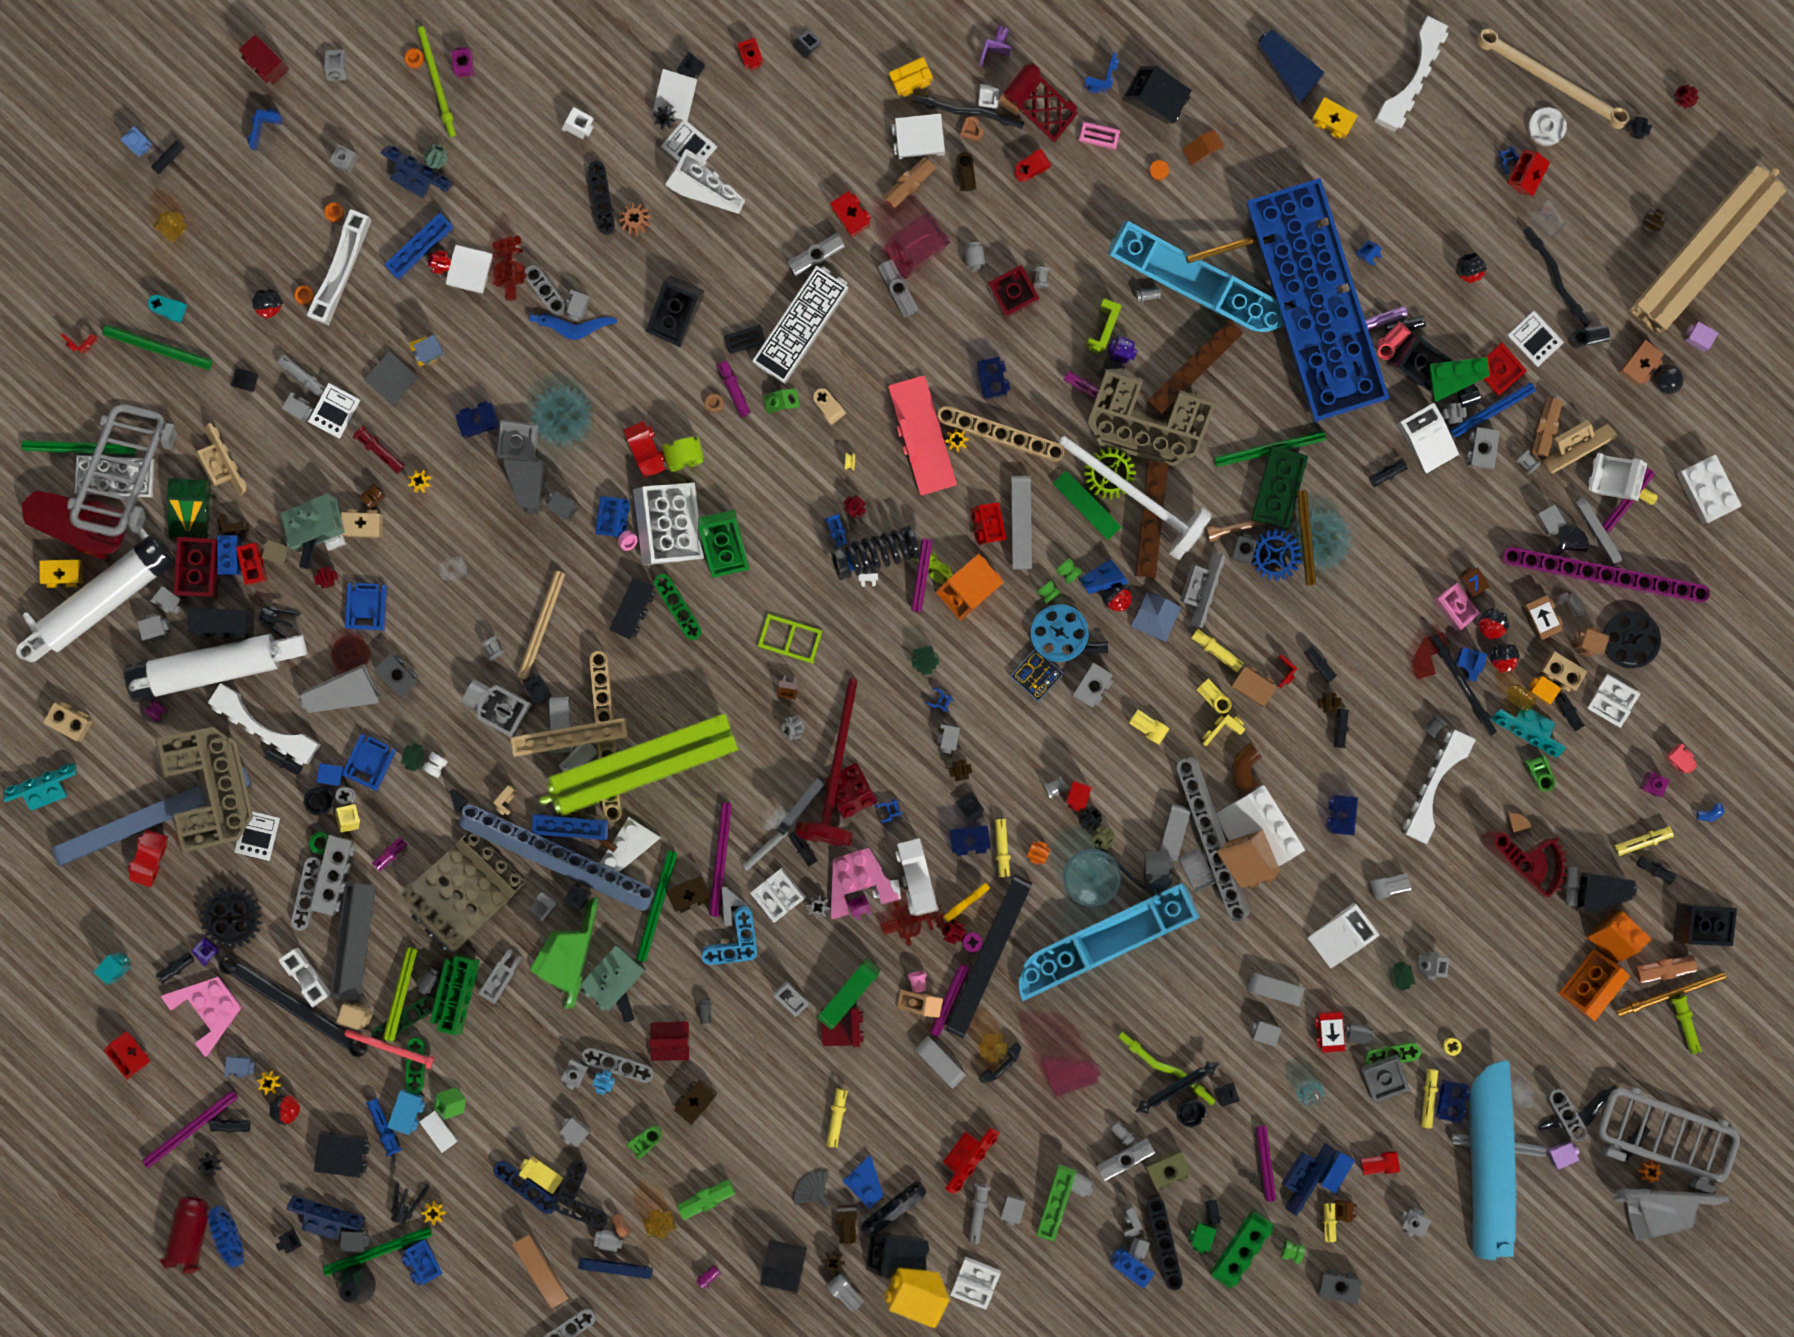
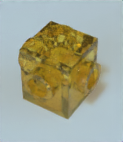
M169 209L161 213L153 225L172 243L182 236L188 227L183 222L185 218L179 212L175 211L173 213Z
M982 1034V1043H979V1054H982V1058L987 1059L989 1063H998V1060H1004V1055H1007L1005 1036L1002 1034Z
M660 1209L649 1212V1216L643 1219L648 1237L656 1236L657 1239L668 1236V1232L677 1229L671 1210L660 1212Z

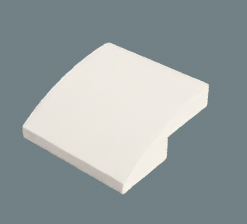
M456 245L448 270L446 285L483 294L493 254Z
M1606 674L1587 709L1621 728L1631 713V708L1639 698L1640 692L1613 676Z
M783 867L750 893L773 923L806 898Z
M965 1256L950 1296L986 1310L1000 1277L1001 1270Z

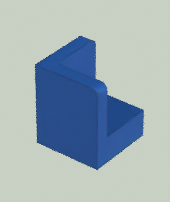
M319 763L316 782L339 786L342 771H344L345 767Z

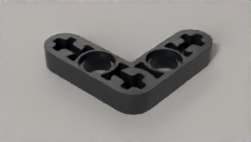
M573 1160L567 1168L554 1200V1209L563 1215L591 1226L603 1227L607 1223L605 1212L575 1200L587 1167L582 1160ZM580 1163V1167L583 1169L576 1174L579 1180L568 1178L569 1174L574 1175L573 1165ZM568 1181L575 1183V1189L572 1192L565 1190V1184ZM565 1199V1203L570 1206L574 1202L575 1205L572 1207L571 1214H568L570 1209L563 1208L560 1210L558 1202H562ZM579 1206H583L586 1210L583 1217H577L575 1214V1210ZM590 1209L593 1210L591 1214L598 1216L600 1213L603 1221L595 1224L596 1220L590 1217L589 1221H586Z

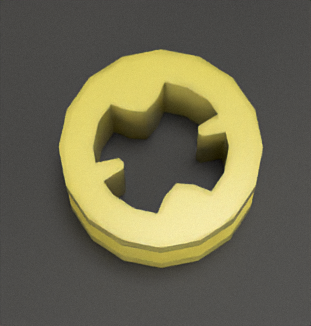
M846 453L845 470L848 468L855 469V453L852 455Z
M1451 1037L1443 1042V1050L1447 1054L1454 1056L1460 1053L1462 1047L1457 1039ZM1454 1041L1456 1042L1455 1046H1457V1049H1452L1450 1052L1448 1051L1450 1048L1447 1046Z

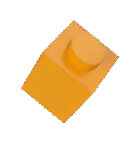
M1544 676L1534 677L1528 685L1530 687L1528 693L1546 705H1551L1561 690L1559 686Z

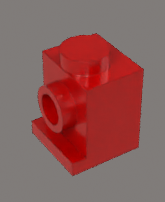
M756 38L738 43V49L745 69L750 68V70L761 67L760 64L764 62ZM753 51L754 56L749 57L747 53Z

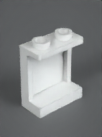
M941 114L895 118V124H892L893 136H897V143H894V153L899 155V159L910 156L930 154L942 156L945 154Z
M1597 453V457L1593 461L1592 476L1588 480V489L1595 494L1638 501L1647 463L1640 459L1633 458V460Z

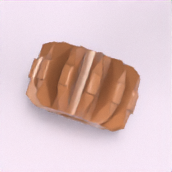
M631 203V209L625 205L626 213L619 212V215L624 217L618 219V222L623 224L621 229L626 230L628 228V235H631L634 230L635 235L638 236L639 229L645 233L646 231L643 226L650 227V223L646 221L651 219L650 215H646L648 209L644 208L641 210L642 204L640 203L637 208H635L634 203ZM632 216H635V217H638V216H639V218H637V219H638V222H637V223H635L634 221H632V219H631Z

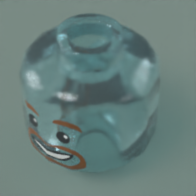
M1317 1079L1301 1082L1299 1090L1296 1091L1299 1102L1303 1101L1305 1106L1319 1104L1323 1101V1097H1326L1322 1082H1318Z

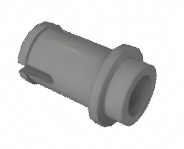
M1159 286L1136 290L1137 301L1144 303L1145 300L1160 299Z
M1120 1121L1111 1127L1110 1130L1122 1141L1121 1144L1127 1146L1134 1140L1133 1133L1130 1134Z

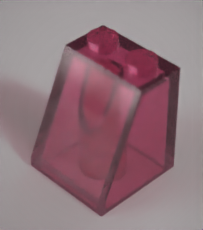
M927 212L895 233L882 248V251L889 260L893 259L899 273L905 280L945 250L951 242L948 240L947 235L938 227L935 219Z
M1049 1055L1041 1056L1055 1097L1099 1082L1098 1077L1101 1076L1099 1068L1091 1060Z

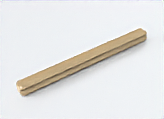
M556 570L554 572L518 672V677L525 680L529 677L565 577V573Z

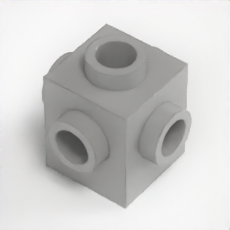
M1427 951V955L1419 954L1417 974H1422L1425 979L1436 980V977H1447L1449 958L1438 957L1439 953Z
M1415 1207L1413 1210L1407 1208L1399 1217V1225L1404 1228L1402 1232L1412 1237L1416 1234L1423 1238L1431 1220L1424 1216L1425 1212Z

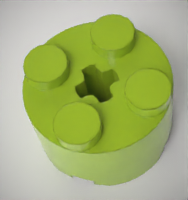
M699 436L673 441V445L669 446L668 443L662 445L666 465L670 472L679 471L685 465H688L689 468L698 466L705 459Z

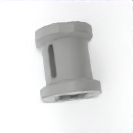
M1032 267V271H1034L1033 287L1048 288L1047 272H1049V268Z
M1526 450L1515 462L1520 463L1529 475L1541 463L1537 462L1529 454V450Z
M496 636L481 643V646L485 647L490 656L488 658L490 661L505 653L499 647Z
M1061 776L1049 784H1043L1050 799L1063 791L1068 792Z
M342 787L337 790L335 797L340 804H351L356 797L354 789ZM344 792H349L350 796H348L347 799L342 798Z

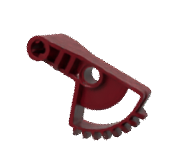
M1487 831L1482 835V844L1508 865L1538 895L1550 897L1556 890H1562L1559 884H1565V881L1561 879L1562 877H1567L1563 870L1568 869V866H1564L1563 862L1568 860L1562 857L1566 852L1560 851L1563 844H1557L1560 840L1558 837L1544 839L1523 852L1510 840L1506 833ZM1549 845L1555 859V871L1549 887L1544 892L1539 887L1547 873V859L1542 849ZM1525 861L1526 868L1522 871L1521 863Z

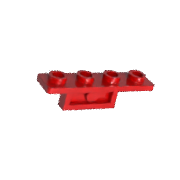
M990 1127L980 1142L968 1132H964L943 1161L946 1166L956 1173L945 1187L946 1191L955 1194L962 1189L964 1181L973 1174L976 1165L985 1158L988 1149L997 1142L1000 1132Z

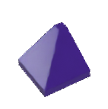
M204 937L191 952L205 967L219 949Z

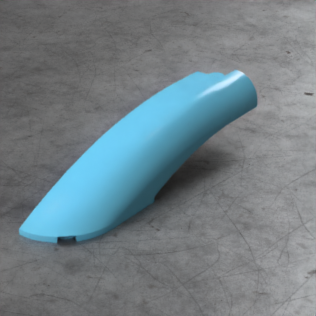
M1123 221L1116 237L1112 239L1109 245L1108 255L1250 330L1269 332L1284 326L1276 299L1202 260L1187 263L1185 257L1190 254L1129 221ZM1283 304L1285 310L1292 309L1289 306Z
M1181 883L1160 893L1167 899L1166 901L1156 895L1034 953L1024 964L1021 976L1019 977V992L1022 1001L1200 918L1193 903V897L1187 887Z
M1504 1060L1489 1065L1485 1068V1071L1475 1078L1469 1096L1473 1206L1472 1252L1475 1256L1486 1260H1496V1257H1514V1241H1516L1513 1105L1509 1060Z

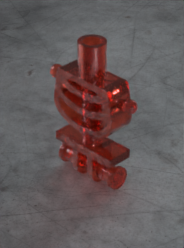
M518 235L501 238L499 241L493 242L494 250L499 252L492 253V257L504 258V260L494 267V280L492 284L496 287L504 288L506 301L517 300L516 285L524 284V278L527 277L524 264L520 261L512 260V255L523 253V249L516 248L515 246L520 245L522 242Z
M934 896L937 909L941 908V904H938L937 896ZM894 901L893 905L896 907V910L892 911L894 920L882 923L881 927L884 935L898 931L900 938H906V945H911L910 937H915L920 933L921 921L926 919L930 931L934 930L931 920H936L937 928L944 926V913H939V910L935 911L936 915L931 917L929 913L910 916L905 910L909 908L908 904L900 907L899 902ZM902 911L907 916V918H902L899 912ZM917 922L918 929L916 932L912 933L913 924ZM910 925V931L906 934L905 926Z

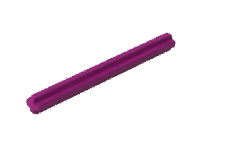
M730 803L721 804L709 915L713 917H719L732 808Z
M233 1090L228 1092L142 1160L143 1164L147 1168L151 1167L238 1099L237 1094Z

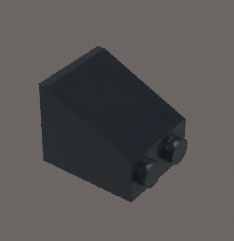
M1140 66L1122 100L1164 123L1174 124L1179 119L1183 106L1189 101V95L1192 90L1158 66Z
M1581 872L1576 910L1588 913L1631 901L1633 896L1637 894L1636 881Z
M879 1232L870 1237L866 1269L885 1278H892L898 1268L926 1271L929 1241L921 1237Z
M769 1239L759 1285L798 1293L807 1247Z

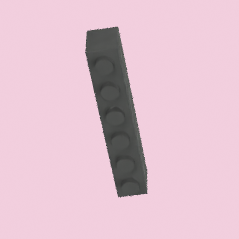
M345 881L331 997L360 1000V995L363 991L362 980L365 974V958L368 953L367 943L370 936V920L373 915L372 905L376 894L375 885Z

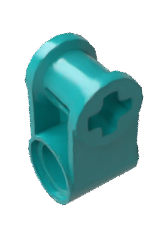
M153 295L149 298L148 307L154 313L177 323L182 322L187 304L160 295ZM159 302H160V303L162 304L161 307H160V306H158V307H155V306H154L155 303H159Z

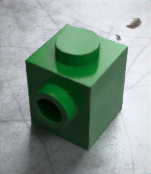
M1197 1221L1194 1229L1191 1228L1188 1235V1240H1190L1189 1243L1193 1246V1250L1204 1253V1251L1210 1252L1217 1229Z

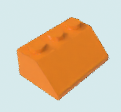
M1593 949L1558 994L1595 1022L1629 979L1630 975L1622 967Z

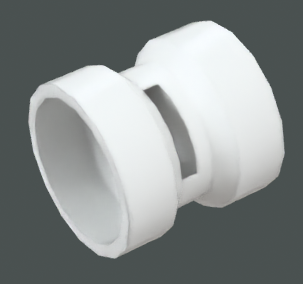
M431 752L428 763H425L422 769L439 778L442 767H445L448 761L438 754Z

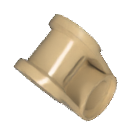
M826 389L816 390L813 396L814 402L832 426L846 415V412ZM819 393H821L822 395H827L825 397L826 402H823L822 400L817 401V399L819 398Z

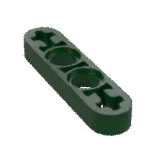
M427 995L404 1009L400 1016L402 1027L400 1030H397L396 1035L432 1013L433 1008L427 1007L423 1010L425 1012L423 1015L417 1004L419 1003L420 1007L425 1005L426 999L429 1001L433 1000L435 1003L436 997ZM410 1009H415L418 1012V1017L415 1020L408 1017ZM387 1021L372 1031V1038L377 1039V1030L382 1032L386 1029L384 1025L387 1024Z

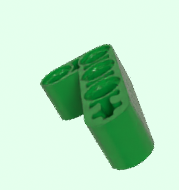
M865 958L854 974L820 1012L817 1019L832 1030L875 980L881 969Z

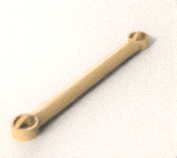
M1484 29L1477 37V44L1482 49L1494 50L1607 118L1612 127L1621 129L1629 121V114L1626 110L1611 107L1501 41L1493 30ZM1483 36L1489 37L1492 43L1486 42ZM1614 115L1620 116L1623 122L1618 121Z

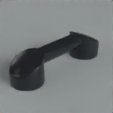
M1018 1042L1012 1045L1006 1052L1010 1057L994 1072L989 1068L978 1077L981 1083L994 1081L1017 1061L1021 1052V1045Z

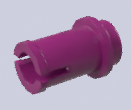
M712 1265L703 1275L698 1276L696 1282L702 1289L708 1288L709 1284L721 1275V1272L715 1265Z

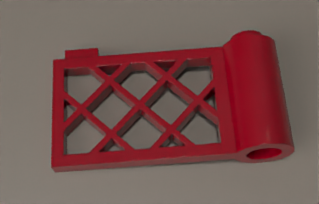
M1026 63L1002 95L1015 105L1047 138L1055 143L1077 116L1078 112L1076 109L1078 107L1071 100L1066 101L1041 77L1038 66L1034 63ZM1041 83L1044 86V94L1036 95V88ZM1049 97L1057 99V107H1049ZM1036 98H1044V108L1037 109ZM1027 99H1032V109L1026 110L1022 106ZM1061 109H1068L1071 112L1067 119L1061 120ZM1050 110H1057V120L1049 121ZM1045 111V122L1037 121V112ZM1057 123V131L1054 135H1051L1049 133V124Z

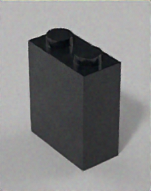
M327 1131L320 1132L314 1172L360 1178L363 1176V1173H366L368 1162L365 1161V1156L369 1154L370 1150L368 1137Z

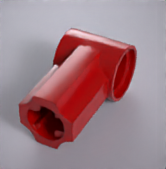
M1397 1151L1384 1152L1379 1156L1360 1158L1363 1175L1377 1173L1392 1174L1401 1171Z

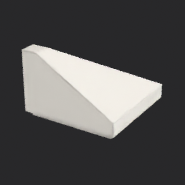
M980 84L978 106L997 108L999 89Z

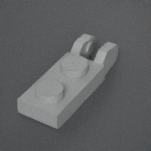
M510 949L507 950L502 960L497 963L479 992L480 996L493 1004H496L523 958L521 956L516 957L511 968L505 965L512 955Z

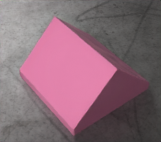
M1458 582L1434 599V602L1455 631L1463 629L1480 614Z

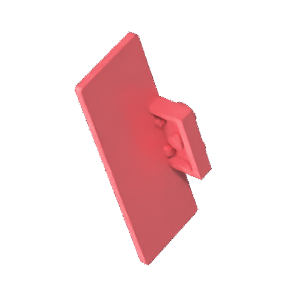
M923 375L889 385V391L899 421V425L896 426L899 437L903 436L905 444H902L904 454L909 455L920 495L956 486L957 482L926 377Z

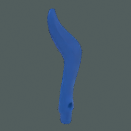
M530 313L529 321L537 322L540 326L552 328L559 334L572 340L581 339L601 327L617 323L615 318L604 317L574 325L543 313L540 315Z

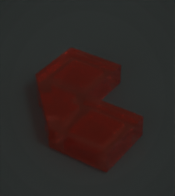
M1437 633L1442 643L1446 647L1447 642L1444 633ZM1434 635L1423 638L1420 647L1411 661L1417 680L1436 674L1431 655L1438 654V649L1431 640V637Z

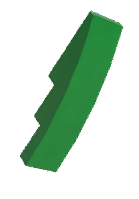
M1067 471L1052 483L1107 541L1122 528Z

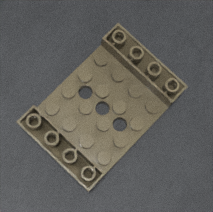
M468 831L452 849L422 876L400 892L398 897L454 951L503 907L526 881L483 838ZM439 879L444 880L447 886H442L439 883ZM452 893L459 894L461 900H456ZM467 906L474 909L473 914L467 911Z

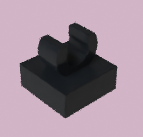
M1234 1082L1215 1088L1221 1107L1240 1101Z
M294 1228L278 1237L280 1242L275 1244L278 1251L284 1249L286 1254L302 1246Z

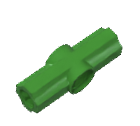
M727 1179L711 1188L702 1189L694 1194L693 1197L677 1204V1208L681 1217L685 1220L701 1211L705 1212L712 1209L719 1202L735 1195L736 1192L730 1180Z

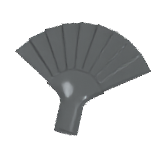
M818 1171L804 1177L795 1190L794 1205L818 1201L826 1209L831 1204L824 1197L829 1172Z

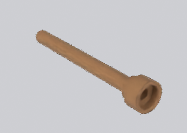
M1293 511L1291 519L1297 516L1295 511ZM1252 520L1222 528L1210 526L1206 527V535L1208 541L1213 542L1217 541V538H1220L1222 535L1267 524Z

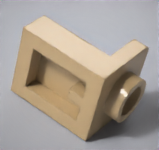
M508 785L493 802L496 805L495 809L502 815L505 813L510 815L512 812L504 805L505 802L508 804L515 797L513 792L516 789L511 785Z

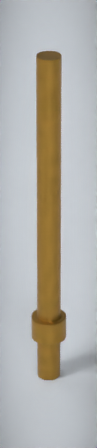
M1256 235L1188 255L1185 259L1187 263H1192L1256 243L1258 240ZM1269 235L1263 237V240H1273V237Z
M1723 971L1642 1001L1630 1002L1628 1006L1616 1009V1014L1620 1017L1631 1012L1633 1014L1640 1012L1642 1008L1727 979L1726 974Z

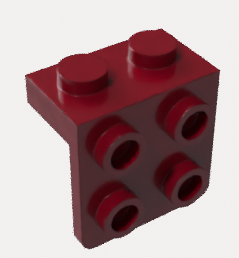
M854 763L840 772L835 804L844 819L878 802L858 763ZM830 776L825 778L827 788Z
M851 1007L832 1030L821 1022L822 1045L860 1047V1042H864V1031H860V1023H863V1011H859V1007Z

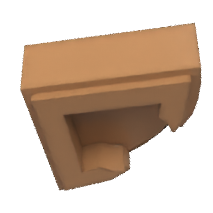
M1508 813L1512 832L1532 828L1529 820L1523 815Z

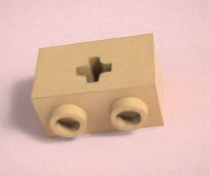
M347 509V512H342L341 518L345 533L341 534V536L382 538L383 515L378 514V510H366V513H359L357 509ZM363 519V521H366V525H362L361 528L358 522H361Z

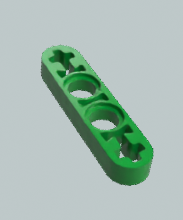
M666 574L658 575L654 580L657 591L685 636L690 640H697L702 634L700 625L671 578ZM659 579H668L667 587L670 589L672 586L674 590L668 591L663 595L662 592L666 590L663 586H658L660 583ZM672 593L678 596V602L674 605L668 602V596ZM680 610H686L689 614L688 619L685 621L678 619V612ZM691 619L694 621L690 623L691 626L698 628L697 636L695 637L688 635V632H690L688 626L685 628L682 626V624L688 623Z

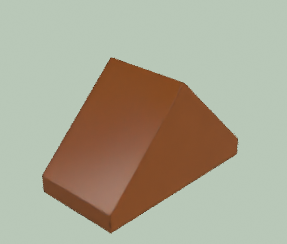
M1213 130L1196 138L1185 146L1182 151L1192 166L1223 148L1224 145L1216 131Z

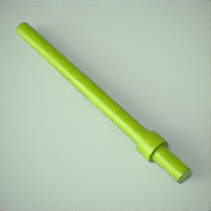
M421 26L417 28L442 112L441 119L446 126L449 138L456 136L453 126L454 119L448 109L425 27Z

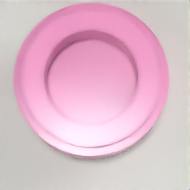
M625 531L619 536L618 545L623 550L629 551L636 546L637 536L631 531Z

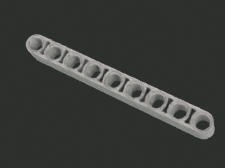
M1187 757L1178 762L1177 772L1228 916L1232 921L1240 922L1249 915L1250 907L1243 888H1240L1224 862L1217 859V851L1227 842L1199 763L1194 757ZM1185 762L1190 764V771L1186 770ZM1192 780L1197 783V789L1191 786ZM1198 798L1201 799V800H1203V802H1204V806H1203V807H1200V806L1198 805V803H1197ZM1204 817L1209 818L1210 825L1205 824ZM1210 835H1214L1216 837V843H1213L1210 840ZM1223 871L1229 874V880L1224 878ZM1230 889L1235 891L1236 898L1230 896ZM1236 908L1242 910V916L1236 913Z

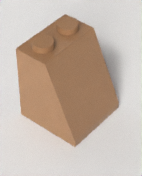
M1263 829L1229 840L1217 851L1240 888L1248 886L1250 889L1258 886L1259 882L1262 881L1269 883L1274 881L1281 872Z

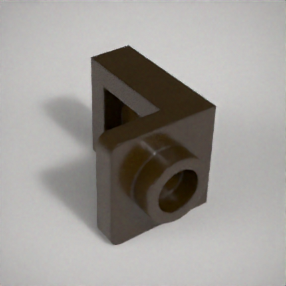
M219 514L217 525L219 531H222L223 534L239 536L244 534L243 531L249 530L247 522L242 521L228 524L227 516Z

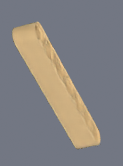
M942 407L938 412V421L945 426L957 428V430L965 431L966 433L1052 462L1059 461L1064 455V448L1059 443L952 407ZM948 411L952 417L950 420L945 421L941 418V413ZM960 418H968L970 424L966 427L959 424ZM980 423L988 426V430L985 433L978 431L977 426ZM1002 429L1006 432V437L999 439L996 437L995 432ZM1015 436H1022L1024 443L1022 445L1015 444L1013 440ZM1040 442L1042 450H1033L1032 443ZM1058 448L1060 456L1052 457L1050 449Z

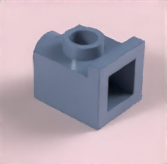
M235 1055L226 1057L224 1076L228 1077L234 1073V1077L244 1078L248 1074H254L255 1063H253V1057Z

